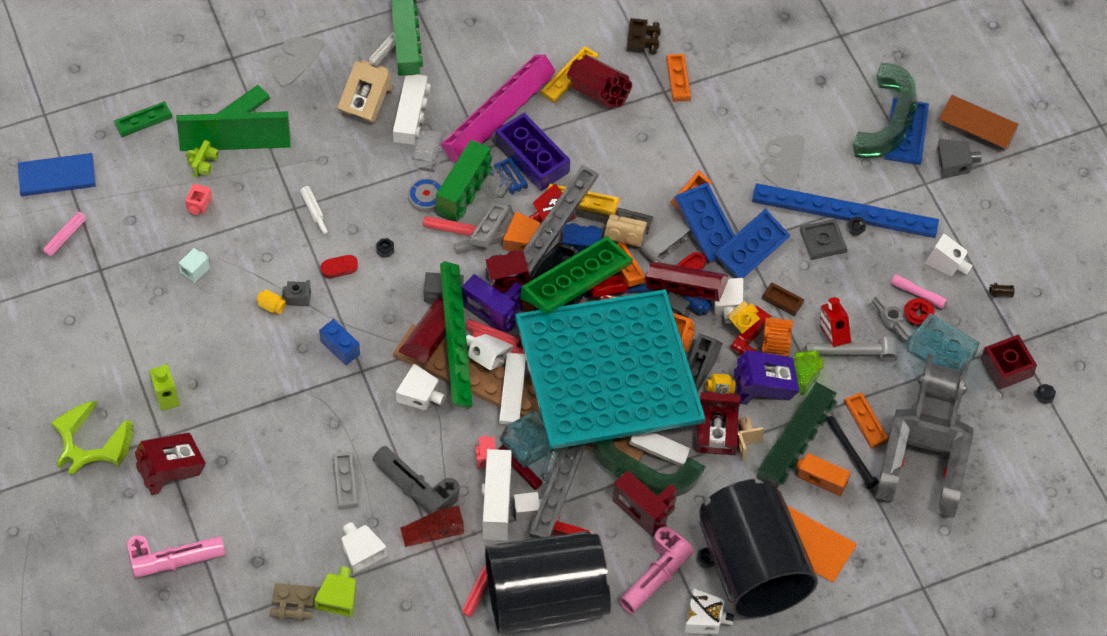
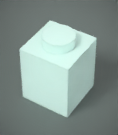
M193 248L178 263L180 273L195 283L210 269L208 256L204 252H199Z

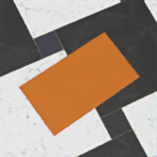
M787 505L815 573L834 582L857 543Z

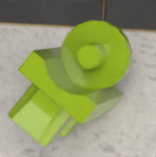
M204 140L200 149L195 148L194 150H188L186 153L187 163L191 165V168L194 170L193 176L197 178L200 174L209 175L212 164L208 163L207 160L217 161L219 157L218 150L211 147L210 142Z

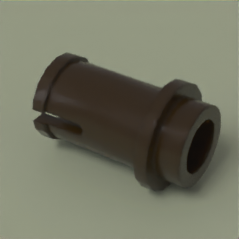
M994 283L989 288V294L994 298L997 296L1013 297L1015 293L1014 285H998V283Z

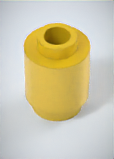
M268 289L264 290V292L261 291L256 299L259 307L273 314L277 313L280 315L286 306V301L283 300V297Z

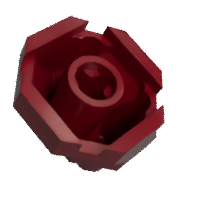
M587 54L581 56L583 57L582 59H576L572 62L567 72L571 88L610 108L624 105L633 86L628 75Z

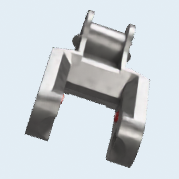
M928 353L924 372L917 378L920 388L916 404H912L911 409H896L875 498L893 502L901 467L904 465L906 444L949 454L947 467L944 470V481L937 513L954 518L962 491L974 428L960 421L961 415L957 414L961 397L967 393L965 382L969 363L964 362L961 370L933 364V354Z

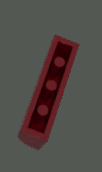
M655 261L650 264L645 275L647 289L658 291L666 289V292L669 293L671 291L674 294L720 302L729 280L727 274Z
M443 299L435 300L400 347V353L427 364L446 337Z

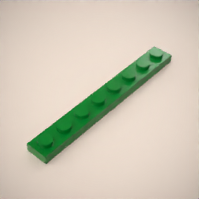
M444 261L440 263L452 402L454 406L468 409L473 406L460 267L457 264Z

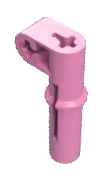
M661 527L655 533L654 549L662 557L658 561H653L650 565L651 568L619 599L621 606L631 614H634L664 582H669L671 575L694 553L692 546L669 527Z
M143 536L131 537L127 543L135 578L166 570L176 571L178 567L225 556L221 536L175 548L169 546L166 550L152 554L150 553L148 542ZM138 550H141L142 556L138 557L137 554Z

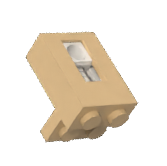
M365 60L361 62L355 61L337 109L346 114H354L364 118L366 121L375 123L386 92L392 93L394 88L390 83L392 75L388 72V69L382 66H378V68L372 67V63ZM360 100H364V105L361 108H357V103Z

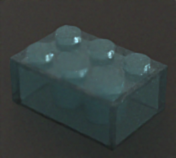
M930 313L910 339L907 352L925 363L928 353L933 354V364L961 370L964 362L970 363L975 357L980 342Z

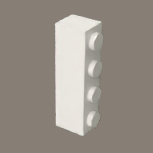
M405 76L393 129V141L396 143L415 145L416 139L420 138L421 127L419 125L420 123L423 124V109L427 108L428 101L426 94H430L431 84L428 83V76Z

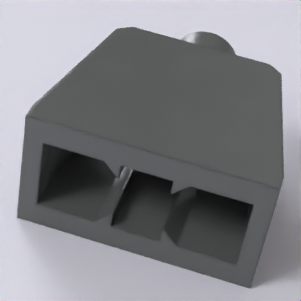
M939 139L936 151L941 178L968 174L973 163L981 162V152H971L967 141Z

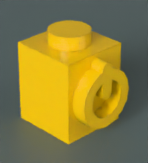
M745 300L727 315L742 334L760 319L756 314L759 312L752 303L748 305Z

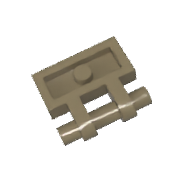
M275 583L272 605L279 606V609L271 608L270 616L278 617V619H285V617L296 618L297 621H303V619L311 620L312 611H305V608L313 609L316 587ZM287 607H298V609L289 610Z

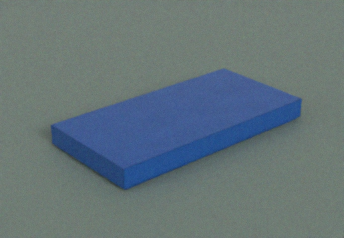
M893 98L885 160L921 165L929 103Z
M92 153L18 162L21 196L96 187Z
M706 182L680 193L674 198L707 263H711L717 260L713 254L735 234L709 183Z
M765 208L713 255L734 278H744L791 235Z

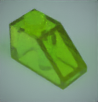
M818 350L795 352L794 365L800 396L808 391L818 379L821 369L824 368L823 358L819 357Z

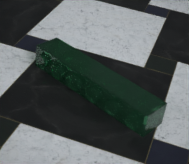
M818 382L814 384L758 468L757 479L762 482L763 479L770 480L777 489L780 484L784 485L789 477L788 472L790 469H795L799 462L798 457L800 454L804 455L809 446L807 443L809 440L813 441L818 433L817 428L819 425H824L828 418L827 413L834 410L837 404L835 400L837 393Z

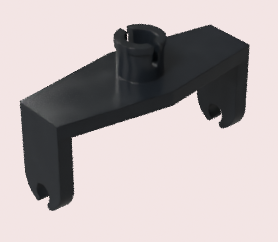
M558 242L538 262L530 275V281L556 267L564 255L572 257L579 251L574 247Z

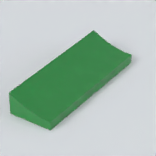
M288 111L176 115L180 151L200 149L204 140L209 141L210 146L217 150L291 148Z
M606 236L523 285L520 299L529 302L545 315H548L632 264L633 259Z

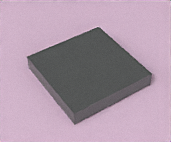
M836 219L800 226V232L811 260L847 253V247Z

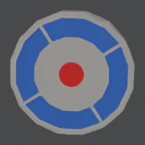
M421 178L413 182L408 190V200L411 206L418 208L422 212L436 210V193L442 184L432 178Z

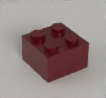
M513 250L508 252V254L501 256L493 255L486 259L490 284L499 292H507L516 282L521 286L530 282L529 270L523 250Z
M1019 334L984 347L981 356L982 362L999 390L1033 377L1037 368L1035 360Z

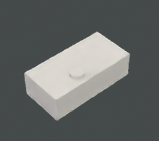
M487 449L485 484H482V496H484L483 539L507 540L511 450Z

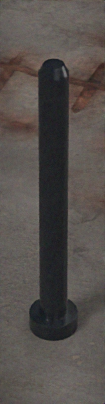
M833 416L827 417L828 424L865 479L864 485L866 488L871 489L879 483L877 477H872Z

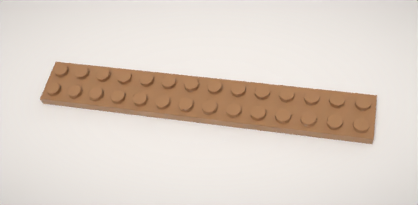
M412 324L393 352V357L412 366L416 364L429 374L451 384L446 339L442 341L427 364L399 352L400 347L416 327V325ZM468 357L472 394L501 408L505 367L499 366L489 370ZM524 377L520 417L544 428L532 380ZM631 436L587 443L585 447L632 471L636 469L646 452L628 444Z

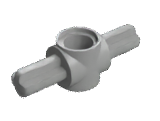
M875 296L872 299V303L881 313L880 317L883 320V326L888 330H896L904 341H909L913 337V333L904 323L905 319L902 316V310L897 306H889L882 296Z

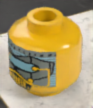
M713 373L710 379L706 380L705 390L718 394H734L735 380L728 374Z

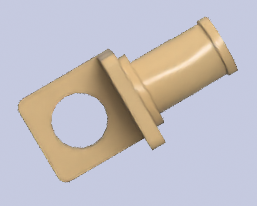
M747 416L745 417L746 423L744 417L738 421L742 431L738 432L737 446L742 460H746L745 445L762 442L764 438L763 427L753 429L751 419Z

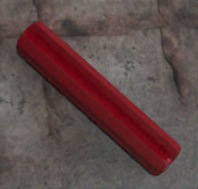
M507 444L499 447L498 450H511V466L534 490H538L543 485L542 480Z

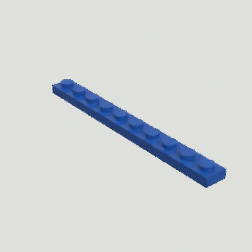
M758 183L755 185L752 199L754 203L849 221L855 216L861 217L866 222V225L936 238L939 219Z

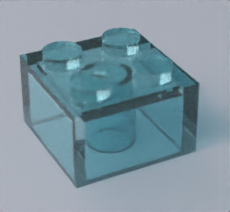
M536 411L507 425L499 439L508 450H511V454L524 468L554 451V449L550 450L542 418Z

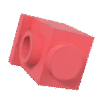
M193 183L185 200L186 208L191 214H205L210 201L213 199L211 188Z
M482 436L478 439L479 446H475L477 469L486 468L487 449L496 450L495 438Z

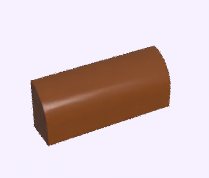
M952 94L939 118L940 121L1003 149L1009 147L1018 129V123Z

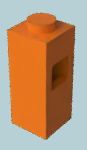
M807 453L804 459L800 458L796 467L799 470L798 478L840 497L849 482L851 474L850 471L810 453Z

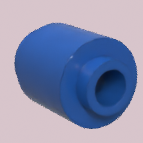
M684 296V299L690 302L689 309L700 315L707 314L712 307L711 300Z

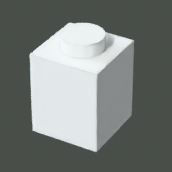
M538 492L514 495L516 522L535 519L542 499L538 497Z

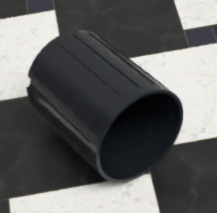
M748 479L728 485L709 497L711 501L706 506L703 503L699 509V524L732 612L737 617L745 619L762 618L785 611L806 599L818 585V578L783 495L774 483L767 479H763L764 483H756L755 479Z
M582 531L485 545V564L489 595L499 636L601 619L603 615L610 614L611 596L610 585H607L606 573H608L602 543L596 532Z

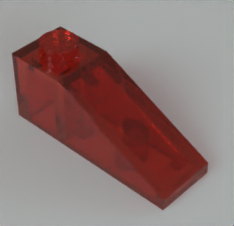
M459 505L438 510L401 527L405 547L464 534V522Z

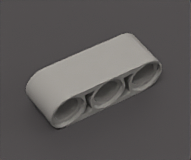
M678 218L643 245L641 252L652 262H661L692 236V232L689 226Z

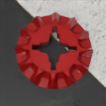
M915 298L908 301L904 307V316H906L908 322L914 323V326L919 324L923 327L927 323L930 324L934 318V308L927 300ZM921 308V315L917 317L916 312Z

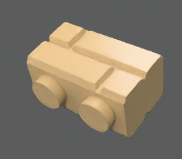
M611 214L606 225L605 237L608 236L614 242L641 247L645 238L647 222Z

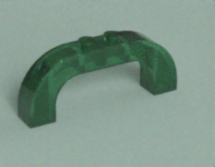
M881 62L877 73L879 88L893 89L900 94L891 121L886 128L874 133L857 131L853 143L855 157L875 158L892 152L901 145L906 138L909 127H912L913 114L918 109L917 92L912 75L903 67Z
M612 439L591 442L594 455L602 466L614 473L617 478H620L629 470L656 496L670 484L677 489L676 497L687 493L698 483L706 466L688 457L679 471L673 474H662L620 451L614 445Z

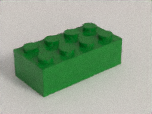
M473 140L469 141L436 193L437 216L455 222L464 217L467 206L472 204L475 199V193L477 190H481L485 177H489L491 174L492 156L490 147Z

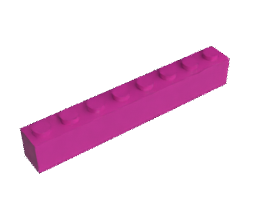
M535 54L440 144L451 162H457L470 140L481 144L490 138L497 128L505 124L504 121L508 117L513 116L520 106L528 102V98L532 94L537 93L544 83L551 80V76L556 71L546 54Z

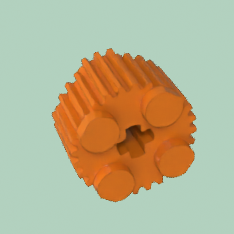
M765 319L762 343L763 353L789 357L793 320Z

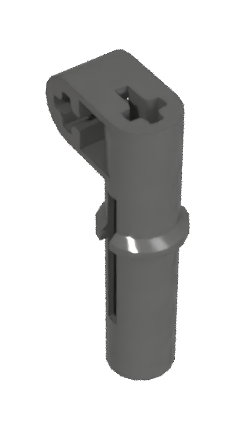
M387 446L381 447L374 454L373 461L405 489L406 495L416 499L434 517H439L458 501L459 483L457 480L446 478L432 488L425 481L423 475H418Z

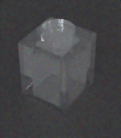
M492 169L481 187L486 191V195L492 199L504 198L515 180L503 169Z

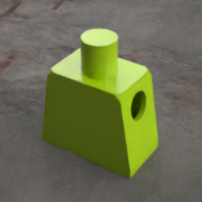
M168 364L150 369L151 382L161 411L180 406ZM169 391L170 395L164 397L163 393Z
M342 566L339 569L338 575L327 574L314 600L316 610L353 618L357 584L356 579L350 578L352 572L350 568Z

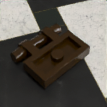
M630 18L627 51L644 52L645 47H649L650 53L656 54L660 45L658 40L661 35L660 23L653 22V26L647 25L648 20ZM646 34H650L651 38H646Z

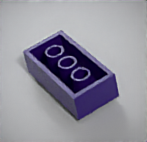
M525 112L495 130V143L513 160L540 191L570 173V159Z

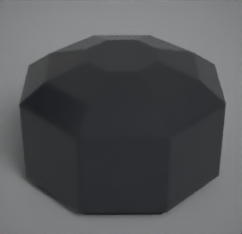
M855 216L849 220L848 229L852 234L860 235L866 229V222L863 218Z
M389 238L380 239L376 243L377 254L381 257H390L394 253V242Z
M1040 385L1036 398L1041 403H1051L1054 400L1056 391L1051 385Z
M705 547L699 550L696 559L699 566L706 569L714 566L709 548Z

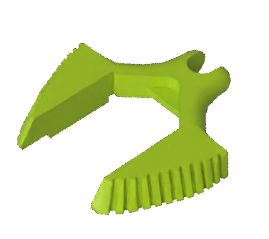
M98 401L82 403L81 406L78 405V407L75 406L74 409L68 410L67 413L65 412L64 415H60V417L51 422L52 428L60 433L63 441V451L57 459V467L62 468L67 462H72L73 464L68 470V474L71 475L77 473L84 465L101 460L119 467L122 461L125 460L124 458L127 457L126 454H128L134 433L132 432L134 431V428H132L134 426L131 420H124L102 449L97 448L84 451L74 445L73 435L90 416V412L98 404Z

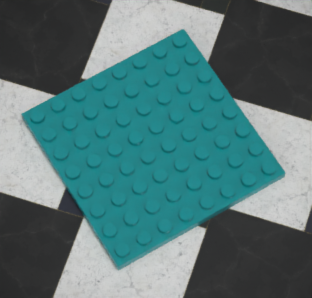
M666 289L561 306L548 315H545L541 310L515 315L550 450L705 423L704 412Z

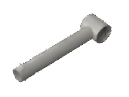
M883 337L879 340V344L848 343L833 347L831 343H806V355H880L881 361L892 362L897 359L896 339L893 337Z

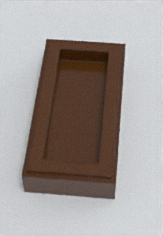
M772 282L762 295V300L794 317L805 300Z

